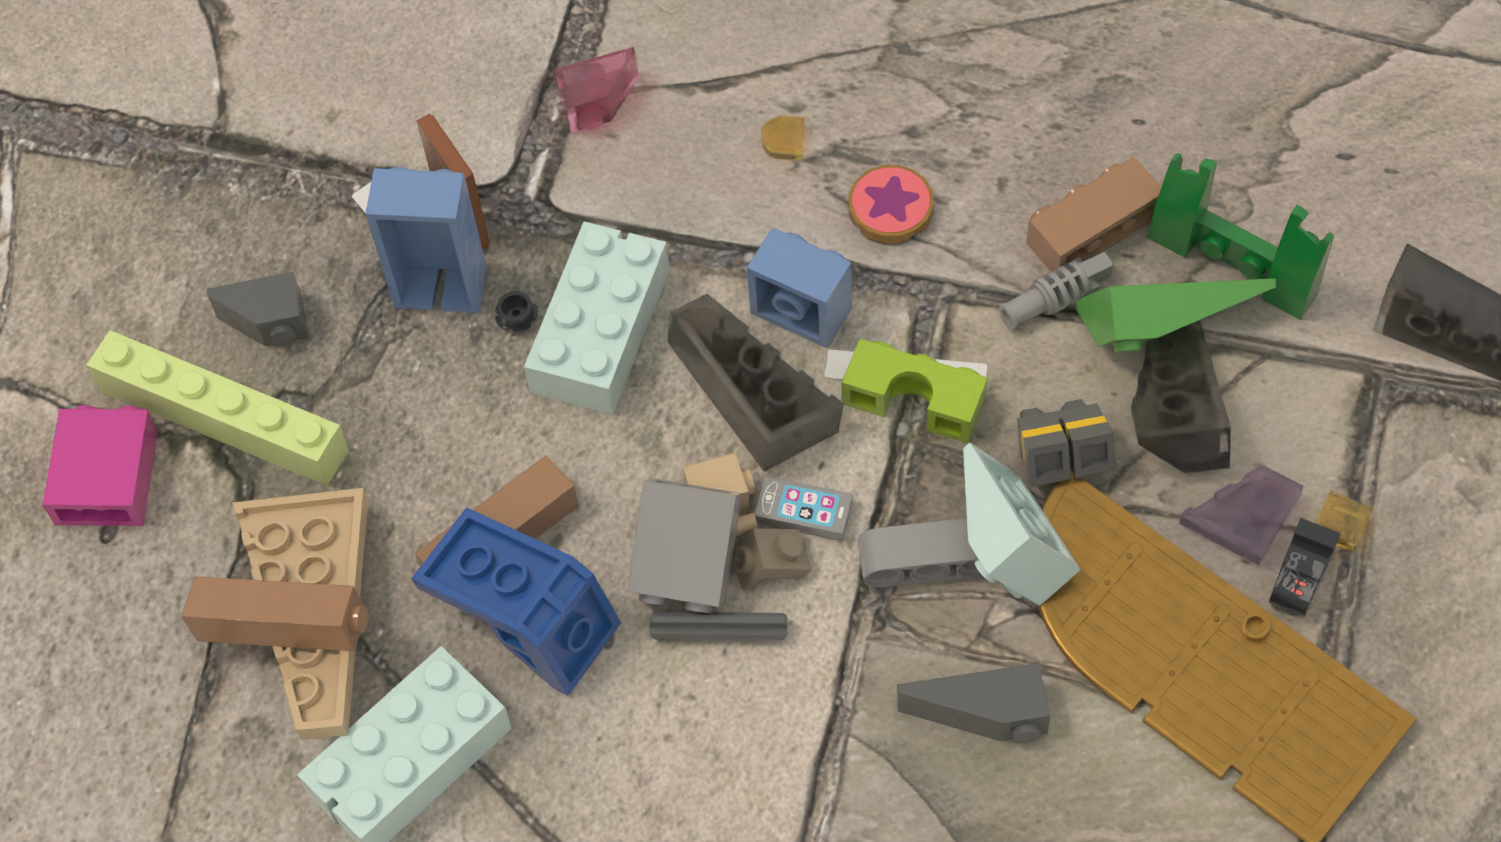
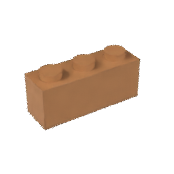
M1134 156L1120 165L1117 163L1106 168L1100 177L1087 185L1081 184L1074 187L1064 199L1054 205H1046L1039 208L1028 221L1026 243L1051 272L1078 257L1082 261H1086L1149 224L1152 220L1161 186Z

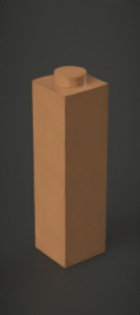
M545 455L473 510L536 539L579 505L574 485ZM451 526L415 552L419 566L423 564Z
M198 576L194 577L181 615L196 641L354 652L360 634L366 631L368 625V609L363 605L354 586Z

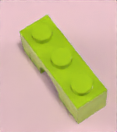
M859 339L841 382L842 404L884 417L889 404L894 398L907 393L917 394L925 398L929 403L926 431L969 444L986 401L988 377L981 376L975 370L967 367L955 368L939 363L934 358L925 354L913 355L896 350L890 344L882 341L870 342Z

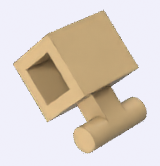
M736 453L683 467L686 484L742 493L739 515L750 512L749 495L756 493L749 467L740 468ZM754 513L739 516L736 536L747 534L753 528H758Z

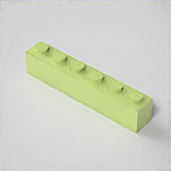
M109 330L86 365L101 392L141 409H148L153 414L327 487L349 452L339 424Z

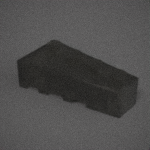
M1407 243L1387 285L1373 331L1501 381V294Z

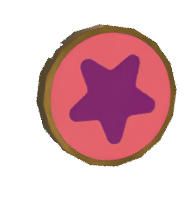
M880 165L865 171L854 181L849 192V217L852 223H855L860 229V233L867 239L882 244H901L911 240V236L919 231L921 234L928 227L933 216V191L927 180L914 169L901 165Z

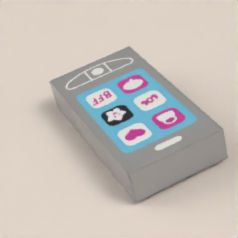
M764 476L754 515L759 524L783 529H797L802 533L843 541L853 504V494Z

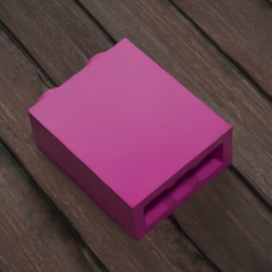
M88 405L78 406L75 409H59L42 504L54 525L144 526L158 437V429L148 409H141L136 406H123L120 409H98Z

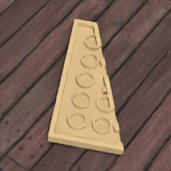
M364 488L232 502L235 515L241 527L244 547L250 559L253 579L354 586L360 597L369 499ZM272 646L284 680L283 686L295 729L300 738L306 740L348 735L355 652Z

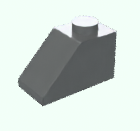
M294 272L207 289V295L217 319L264 346H283L291 344L295 340L308 338L302 294Z

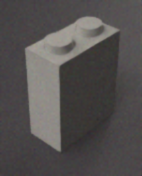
M656 478L644 480L627 591L639 593V601L650 604L666 605L667 598L685 601L684 608L696 612L711 613L713 606L720 607L724 604L727 597L742 493Z

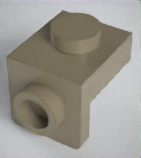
M753 528L733 551V567L738 573L743 590H752L763 578L803 579L811 571L800 530Z

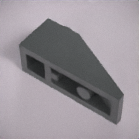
M1039 663L897 684L896 703L898 712L998 741L1012 739L1015 743H1028L1048 733L1050 713Z

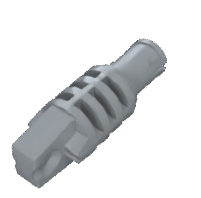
M1106 252L1086 261H1082L1080 257L1071 260L1054 271L1045 274L1043 277L1034 280L1029 291L1006 303L1000 304V316L1005 325L1010 330H1014L1019 325L1042 313L1044 315H1054L1071 304H1075L1076 300L1100 289L1098 283L1111 275L1114 264Z

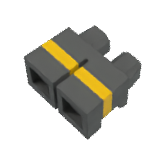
M1079 399L1065 402L1059 411L1043 413L1038 408H1032L1020 412V418H1017L1020 457L1024 458L1030 487L1071 479L1070 465L1075 478L1115 471L1113 431L1097 403L1086 405Z

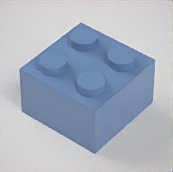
M772 227L747 267L750 313L828 349L852 309L851 262L834 250L825 251L807 243L798 234L792 232L784 233Z

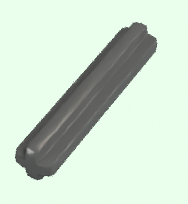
M654 612L650 617L649 630L653 639L784 640L788 634V618L784 613Z

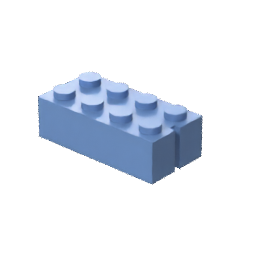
M393 167L391 169L374 168L366 208V218L394 307L397 309L433 310L440 269H447L441 310L480 313L487 265L464 173L453 172L447 169L419 171L403 167Z

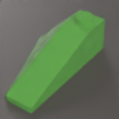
M1273 278L1109 286L1076 300V309L1098 347L1114 346L1115 353L1137 352L1142 350V343L1161 337L1276 288V280Z

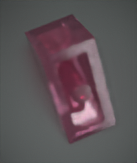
M634 47L553 70L557 95L571 133L583 129H594L601 124L612 121L639 78Z

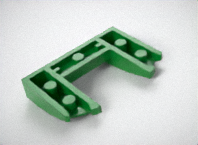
M1176 153L1169 163L1157 198L1148 239L1184 258L1187 257L1195 246L1201 249L1209 258L1221 260L1233 266L1251 280L1275 278L1276 288L1264 292L1262 300L1301 320L1318 295L1334 235L1329 232L1319 241L1314 233L1305 231L1300 225L1309 212L1303 207L1296 205L1289 216L1278 247L1208 211L1217 162L1204 158L1199 165V173L1191 169L1182 170L1183 158L1181 154Z

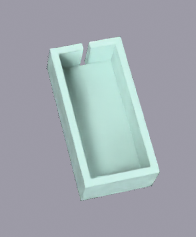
M583 222L524 365L531 394L614 415L670 271L665 241L629 233L625 240L622 239L621 230Z
M440 646L349 728L348 735L337 738L299 772L297 776L308 796L335 823L338 822L342 830L354 842H389L512 729L505 706Z

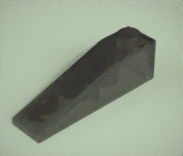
M1200 320L1147 341L1142 370L1140 369L1136 395L1133 397L1131 404V417L1138 445L1183 473L1230 468L1231 426Z

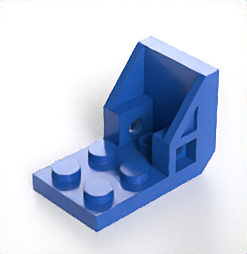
M467 507L411 578L417 589L487 622L502 645L553 689L567 696L621 624L594 574L577 559Z

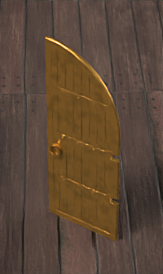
M1070 470L1071 479L1056 482L1042 507L1043 512L1081 569L1040 606L1038 605L1042 619L1057 647L1079 673L1130 713L1136 709L1141 701L1152 708L1143 718L1142 722L1221 780L1230 768L1242 775L1232 789L1303 842H1321L1413 726L1417 718L1081 477L1075 478Z

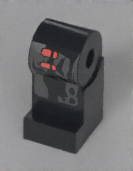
M1300 518L1283 560L1269 603L1305 617L1332 559L1341 533Z

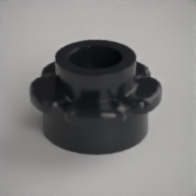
M511 291L504 294L499 299L495 308L497 325L505 331L511 329L515 333L528 330L531 327V322L535 321L538 316L536 304L531 302L528 295L520 291ZM515 312H520V315L516 317L512 314Z

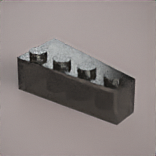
M705 294L670 312L667 342L761 469L765 472L839 433L844 403L833 394L829 397L814 386L815 380L802 369L799 372L793 369L780 358L781 352L770 343L766 345L761 343L749 333L750 327L709 294Z

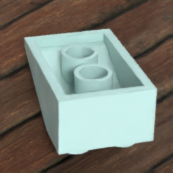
M969 443L963 448L968 543L978 558L974 564L981 575L990 583L999 581L1017 599L1024 596L1040 606L1081 569L1022 477Z

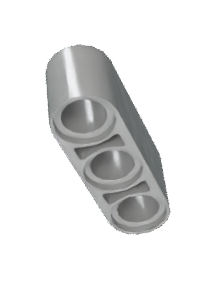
M967 518L874 528L863 532L858 537L863 581L871 587H891L982 576L974 564L978 558L968 543Z

